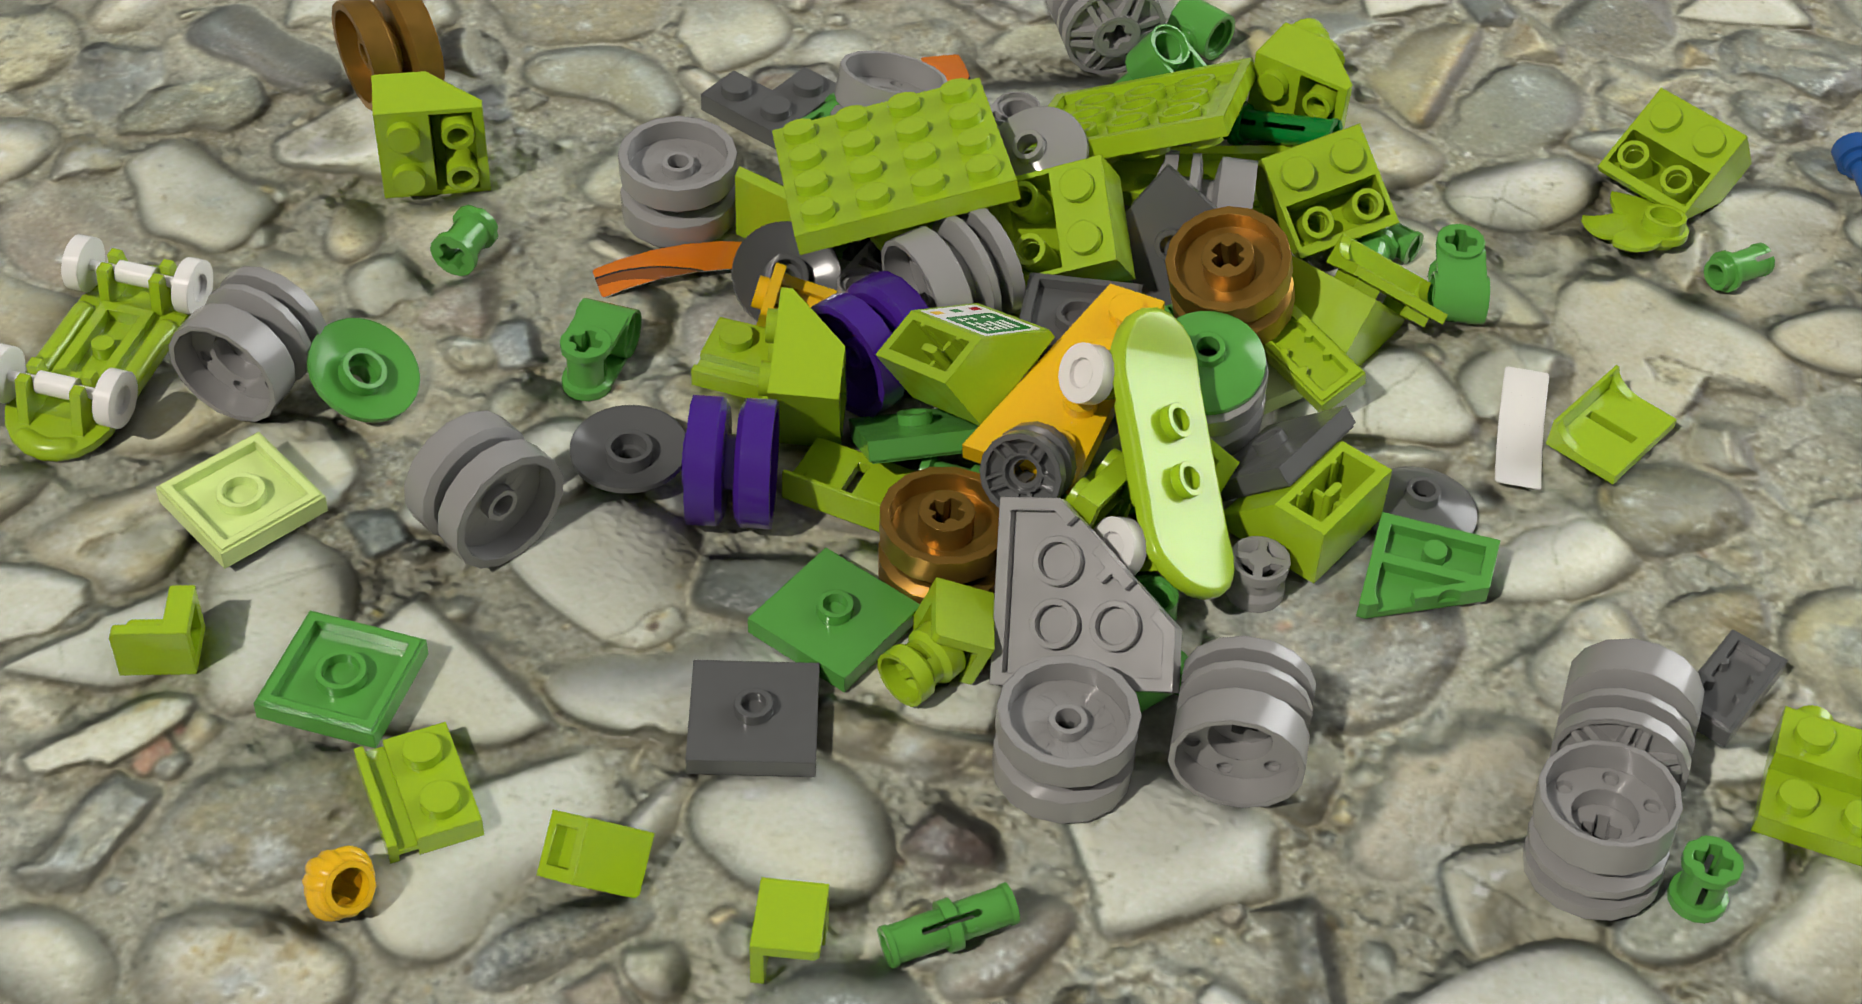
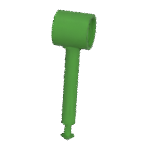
M1180 0L1171 12L1167 24L1177 27L1184 33L1193 49L1200 56L1208 60H1214L1224 52L1235 30V19L1232 15L1204 0ZM1126 73L1115 83L1133 79L1129 73Z

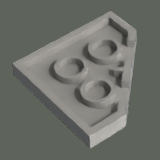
M1000 497L993 615L995 650L991 655L990 685L1003 686L1020 667L1040 658L1074 655L1099 661L1121 674L1135 692L1179 694L1182 629L1070 503L1061 498Z

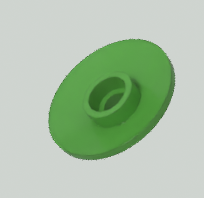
M1197 311L1176 318L1190 337L1196 354L1206 415L1227 413L1247 403L1260 388L1265 375L1266 356L1257 334L1240 319L1217 311ZM1210 349L1218 353L1214 356L1206 357L1199 354L1198 351Z
M345 318L326 325L320 335L317 334L307 354V370L316 392L332 409L348 418L369 423L389 421L404 413L418 394L420 372L413 352L406 342L394 331L375 321L362 318ZM352 374L359 376L364 383L356 380Z

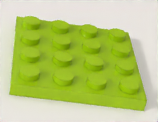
M1253 57L1060 93L1054 96L1048 107L1058 108L1072 115L1079 122L1087 136L1089 157L1102 155L1109 164L1118 161V156L1138 153L1140 158L1158 157L1168 153L1171 150V146L1191 143L1193 149L1209 148L1224 141L1223 137L1229 135L1256 79ZM1037 144L1028 147L1024 154L1033 152Z
M964 78L952 79L942 84L940 88L920 93L902 92L892 96L885 102L865 107L851 105L840 109L834 115L814 120L807 118L796 119L787 123L783 128L772 130L794 236L800 255L1021 199L1017 178L980 78L971 80Z

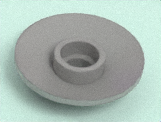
M1039 106L1025 109L1014 114L998 127L1015 176L1089 157L1088 139L1083 128L1072 115L1058 108ZM1037 144L1033 152L1024 154L1028 147Z

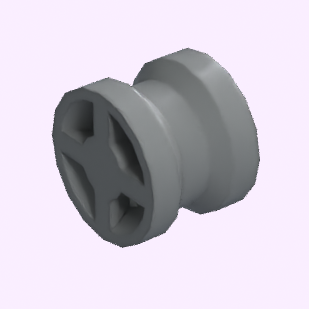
M1251 536L1241 539L1232 548L1234 555V578L1225 594L1229 601L1239 609L1253 613L1271 611L1280 605L1284 597L1285 579L1291 565L1290 555L1279 542L1264 536Z

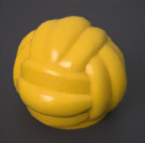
M347 845L321 851L317 857L307 861L305 865L306 873L302 879V884L304 886L306 904L316 918L328 922L339 921L347 917H355L362 910L370 906L376 889V881L372 861L364 850L356 846Z

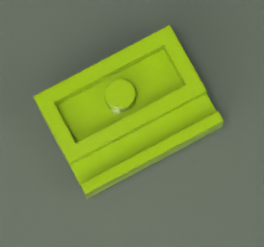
M719 317L700 352L698 364H694L691 369L692 385L743 398L762 399V396L758 395L759 369L762 360L768 361L769 343H765V327Z
M446 722L382 740V747L365 751L363 746L353 748L356 765L390 864L400 861L399 855L418 849L421 855L484 835L482 817Z

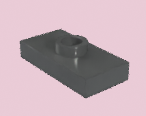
M1732 629L1698 671L1705 693L1697 732L1726 747L1782 675L1788 660Z

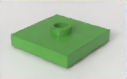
M912 408L893 414L849 419L851 440L872 464L963 453L962 444L979 427L939 408Z
M825 547L748 617V633L795 662L819 663V677L845 693L877 662L881 654L891 648L913 627L914 614L920 604Z
M310 610L253 703L256 716L260 719L377 748L429 654L426 639Z

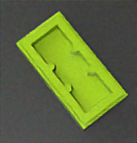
M1295 305L1291 320L1275 339L1263 345L1267 362L1318 412L1332 409L1366 383V373Z

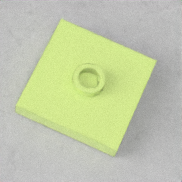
M260 432L251 435L155 487L159 502L224 569L328 511L326 496Z

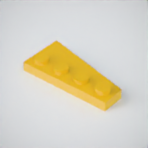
M1110 283L962 444L963 458L981 464L982 456L989 445L1007 430L1022 422L1038 421L1051 425L1067 438L1075 453L1077 469L1073 484L1065 493L1068 495L1075 484L1085 476L1115 415L1114 404L1116 399L1104 400L1096 405L1077 404L1069 401L1063 395L1059 385L1058 374L1061 360L1070 347L1081 342L1101 345L1110 350L1116 330L1125 317L1141 308L1158 307L1164 310L1165 301ZM1025 459L1019 465L1022 471L1029 470L1031 473L1037 474L1036 467L1031 461Z

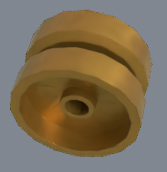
M338 0L332 5L331 19L338 52L348 79L366 108L372 111L371 75L426 71L444 81V61L438 35L422 0H374V2L371 0Z
M1233 206L1204 211L1185 222L1170 240L1165 264L1175 318L1197 311H1217L1229 314L1246 323L1257 334L1262 345L1275 339L1291 320L1295 302L1292 254L1287 235L1272 218L1250 208Z
M928 467L906 474L889 487L880 504L879 580L921 604L936 577L993 592L995 597L999 508L990 501L984 491L980 473L959 467Z

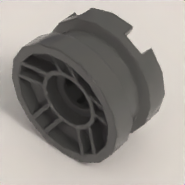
M1034 421L1022 422L995 439L982 456L979 472L982 487L988 498L1000 508V497L1061 498L1073 484L1077 466L1074 450L1067 438L1053 426ZM1025 459L1029 460L1035 465L1037 474L1031 473L1029 470L1022 471L1019 465Z

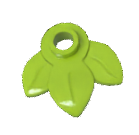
M1611 191L1610 204L1613 213L1595 216L1582 215L1581 219L1584 227L1593 236L1603 240H1612L1613 247L1628 252H1647L1654 249L1670 250L1673 247L1683 245L1687 241L1689 228L1686 225L1687 216L1680 209L1665 204H1654L1647 199Z

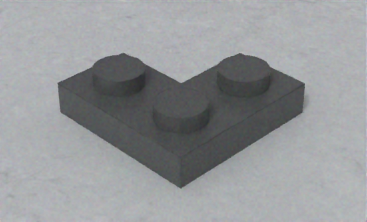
M803 67L778 87L771 90L733 70L701 93V110L776 149L772 130L783 128L790 121L801 119L826 103V97L835 91L836 83Z

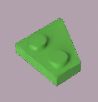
M1382 512L1356 617L1367 619L1486 601L1491 586L1500 540Z

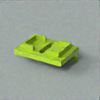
M1342 233L1326 261L1338 268L1334 276L1336 279L1374 299L1381 292L1386 295L1382 304L1422 327H1425L1429 318L1443 325L1448 314L1428 303L1427 295L1431 285L1430 282Z
M1615 365L1554 420L1546 445L1609 483L1614 484L1675 427L1677 419L1632 392L1621 378L1620 366Z
M817 437L799 465L792 472L785 469L782 471V498L879 532L880 504L889 487L906 474L915 471L892 462L872 464L860 451ZM858 471L865 473L852 493L845 491Z

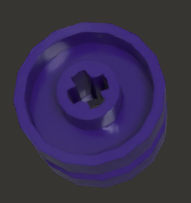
M889 271L873 272L853 283L845 293L833 294L811 307L845 345L846 410L859 417H875L895 405L904 395L909 394L875 354L911 310L929 308L920 294L902 277Z
M692 396L682 452V486L686 525L718 526L725 516L729 490H733L734 518L739 527L772 529L779 461V400L747 398L740 408L737 432L732 434L731 406L726 397Z

